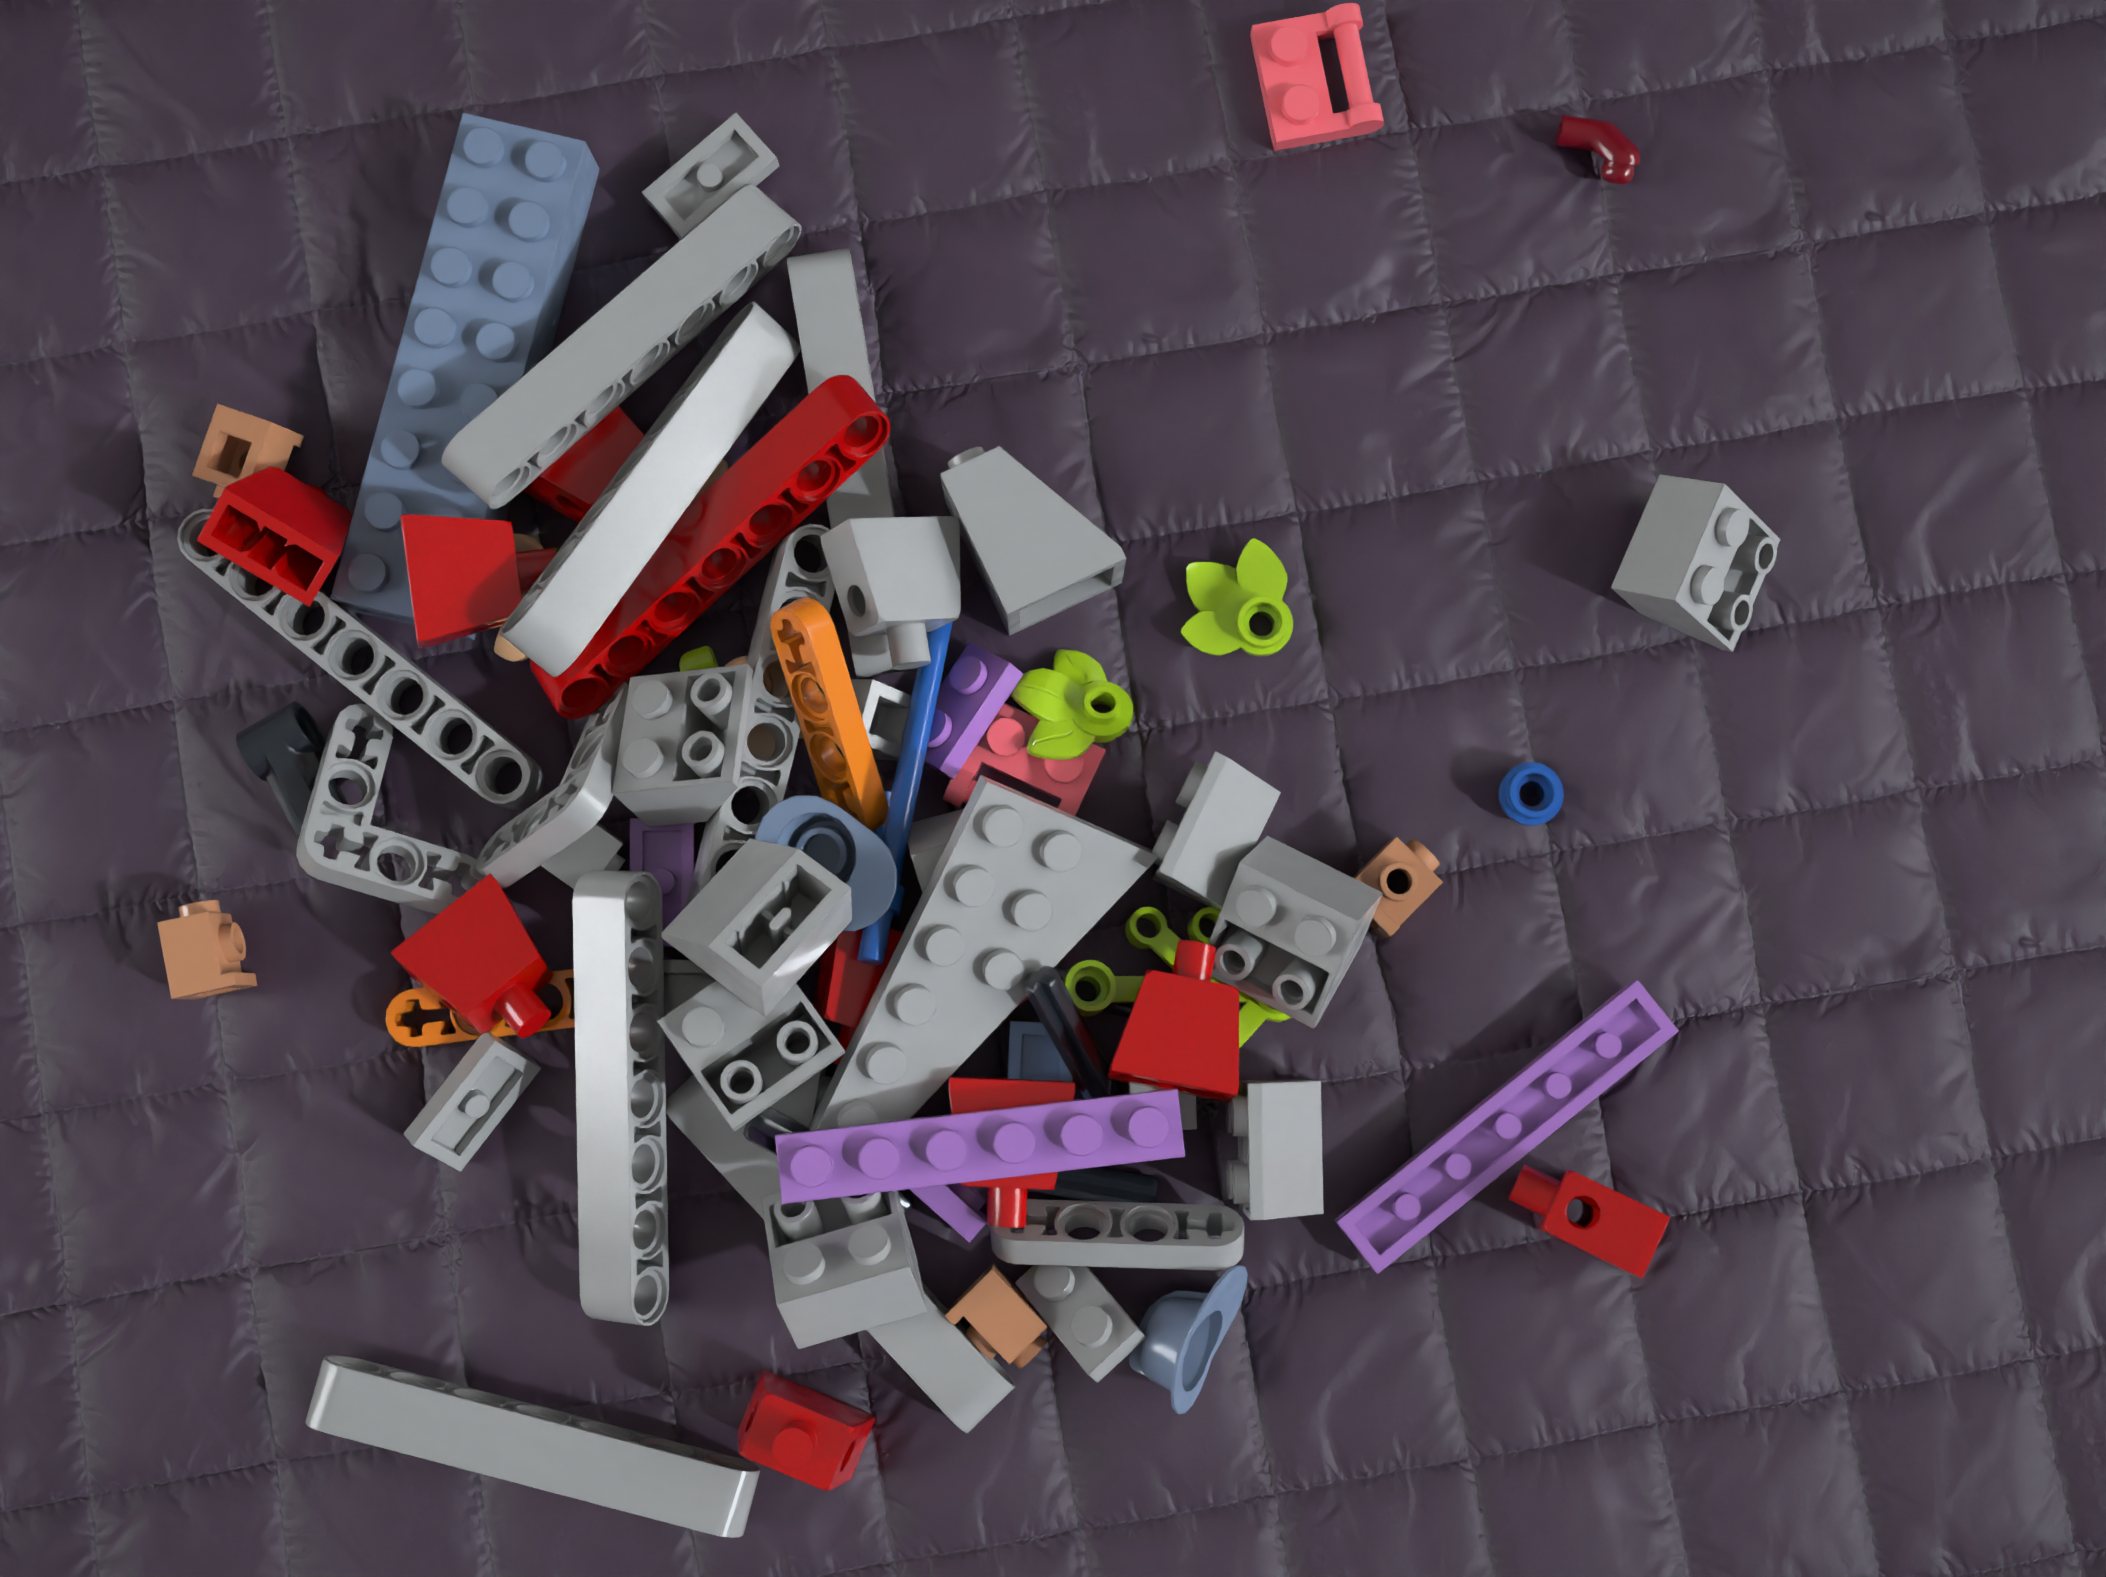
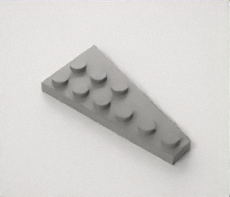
M980 775L845 1054L808 1126L809 1130L910 1119L1027 996L1025 993L1026 986L1024 985L1026 975L1030 972L1038 971L1043 966L1054 968L1156 861L1158 856L1152 854V850Z

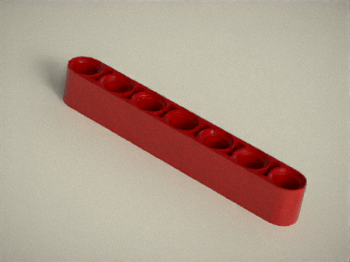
M836 375L822 382L686 508L588 645L562 674L552 677L530 660L532 673L561 717L581 719L602 707L623 682H629L630 677H634L880 450L890 434V422L884 412L855 378L849 375Z

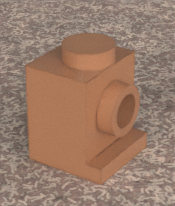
M217 403L192 476L217 484L213 497L220 498L223 490L229 484L269 466L285 471L293 446L300 448L304 436L273 422Z
M1398 837L1391 839L1353 877L1383 893L1369 925L1381 939L1391 937L1400 928V925L1443 883L1433 873L1440 865L1439 861L1422 843L1414 838L1406 845ZM1392 870H1399L1408 878V888L1403 894H1395L1387 886V876Z
M219 900L201 901L178 907L179 918L157 922L171 999L196 1000L257 986L255 973H242L240 960H244L246 955V945L242 930L236 922H232L231 914L221 913Z
M994 1262L947 1308L945 1317L953 1325L964 1316L971 1324L964 1331L965 1334L987 1358L992 1360L999 1353L1009 1364L1013 1363L1019 1370L1030 1362L1047 1343L1041 1335L1047 1328V1323L1019 1288Z

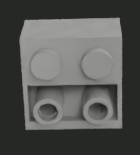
M1660 474L1611 589L1640 614L1721 650L1733 652L1741 632L1748 626L1751 620L1753 603L1765 575L1772 569L1775 563L1777 547L1781 539L1726 484Z
M749 664L630 677L612 794L648 827L707 822L738 788L753 678V669Z
M1216 751L1207 766L1195 762L1175 802L1186 808L1178 825L1167 820L1152 849V854L1158 856L1154 864L1159 865L1152 879L1202 904L1221 910L1240 861L1255 848L1281 792Z
M1266 836L1240 861L1208 944L1216 947L1212 977L1239 988L1241 992L1314 1029L1361 947L1383 893L1290 846Z
M750 838L661 933L662 939L758 1013L766 1017L852 921L851 887L799 848Z
M716 980L657 1021L668 1040L733 1131L742 1127L845 1054V1050L797 983L766 1017L762 1016Z
M1239 1080L1237 1096L1230 1103L1226 1102L1227 1133H1232V1136H1238V1159L1227 1160L1228 1199H1233L1234 1204H1239V1210L1250 1220L1324 1214L1321 1081Z
M898 1190L782 1204L781 1191L761 1197L776 1304L798 1349L928 1312L917 1257Z

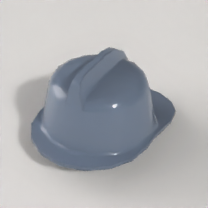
M796 795L777 803L762 818L755 836L756 840L799 848L851 887L852 921L843 931H857L870 926L889 909L897 887V868L891 851L874 832L845 810L818 796Z
M1235 1265L1227 1270L1209 1293L1177 1290L1162 1296L1148 1308L1141 1320L1139 1329L1147 1338L1131 1352L1129 1357L1130 1367L1137 1373L1148 1377L1149 1380L1170 1391L1171 1406L1177 1414L1186 1413L1194 1404L1202 1389L1212 1358L1241 1305L1248 1278L1246 1267L1243 1265Z

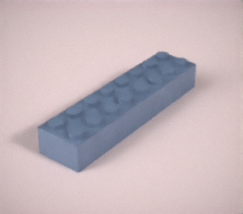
M462 114L331 594V599L353 612L415 626L400 515L413 514L502 521L507 519L511 501L502 507L491 509L441 463L442 455L447 445L460 430L551 353L600 170L586 141L471 114ZM472 634L462 638L474 640L476 634Z

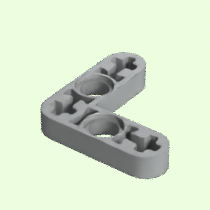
M623 682L613 693V696L589 716L560 786L502 826L490 838L477 858L476 871L485 877L491 873L499 885L505 889L585 835L601 819L613 797L612 790L629 684Z
M368 704L349 705L340 712L326 739L297 843L296 856L299 864L308 875L318 880L438 915L459 898L451 894L452 885L447 882L452 874L462 877L461 887L467 891L485 878V876L475 870L478 860L467 854L370 825L393 739V727L389 721ZM355 726L367 729L365 734L366 739L369 740L358 760L348 759L355 741V734L352 732ZM339 777L354 781L360 787L362 801L354 805H346L336 801L328 789L329 781ZM325 836L337 840L336 850L340 852L335 860L323 856L324 846L321 845V842ZM362 846L369 847L370 850L361 864V869L355 868L354 865L360 857L356 854ZM385 853H395L402 856L409 864L410 878L400 882L386 878L378 868L377 858ZM427 865H429L433 869L427 878L432 880L424 889L419 887L418 884L427 870Z

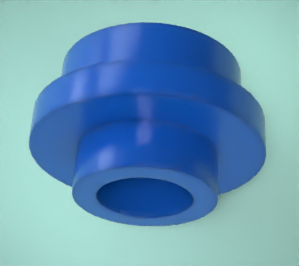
M1527 762L1515 766L1505 774L1499 786L1498 796L1502 810L1511 820L1524 826H1537L1548 822L1558 813L1563 803L1564 792L1559 777L1552 769L1540 763ZM1523 784H1532L1539 790L1540 799L1536 806H1528L1521 801L1519 791Z

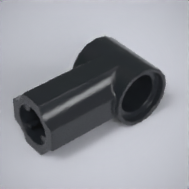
M294 701L237 733L236 741L240 753L249 768L261 780L269 783L294 832L299 838L325 742L313 717L301 704ZM335 778L329 781L328 789L331 796L336 801L349 805Z

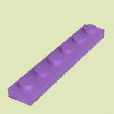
M1638 980L1630 981L1335 1218L1334 1221L1373 1271L1377 1274L1380 1273L1679 1030Z
M1176 1088L775 1135L782 1204L1185 1157L1178 1089Z

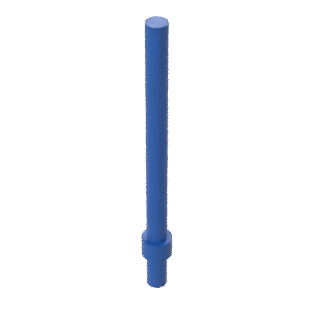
M953 621L934 631L926 632L931 663L917 668L882 841L890 849L897 868L896 893L889 909L874 924L863 928L857 960L863 963L883 965L892 918L899 916L901 912L905 888L900 885V879Z

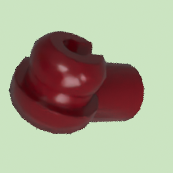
M1565 114L1561 116L1557 130L1556 145L1594 151L1604 158L1600 173L1605 181L1615 184H1628L1631 182L1634 176V166L1640 164L1639 148L1617 126L1602 120Z

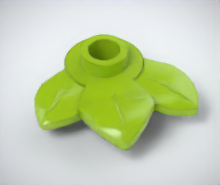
M1253 538L1243 549L1236 568L1213 562H1192L1188 564L1186 568L1187 593L1199 613L1185 623L1181 629L1182 636L1200 652L1215 656L1225 655L1238 649L1254 656H1269L1280 651L1291 637L1293 617L1288 606L1282 601L1287 585V573L1276 554L1266 544ZM1258 615L1267 617L1272 623V632L1266 636L1254 634L1249 627L1250 619Z
M1058 649L1054 656L1053 670L1041 668L1024 673L1010 694L1022 708L1040 720L1030 736L1027 753L1043 759L1068 760L1078 758L1090 748L1093 742H1109L1124 734L1133 718L1134 707L1129 694L1117 684L1107 681L1101 665L1094 658L1075 650ZM1102 704L1111 707L1113 710L1108 713H1099L1092 708V705Z

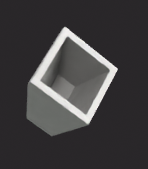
M1000 446L988 452H984L982 447L966 450L948 462L949 470L940 473L945 503L951 516H958L961 537L1009 636L1122 583L1126 556L1121 546Z

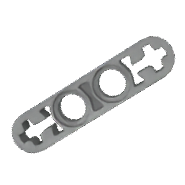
M1027 1199L1026 1227L990 1226L992 1251L997 1258L1013 1264L1223 1270L1236 1265L1242 1259L1244 1253L1243 1219L1235 1210L1220 1205ZM1081 1227L1094 1228L1100 1232L1097 1237L1087 1240L1074 1239L1068 1235L1070 1231ZM1145 1229H1155L1165 1234L1162 1239L1153 1242H1144L1133 1237L1136 1232ZM1015 1230H1023V1233H1015ZM1048 1230H1055V1235H1048ZM1179 1233L1186 1234V1239H1179ZM1209 1236H1221V1239H1209Z

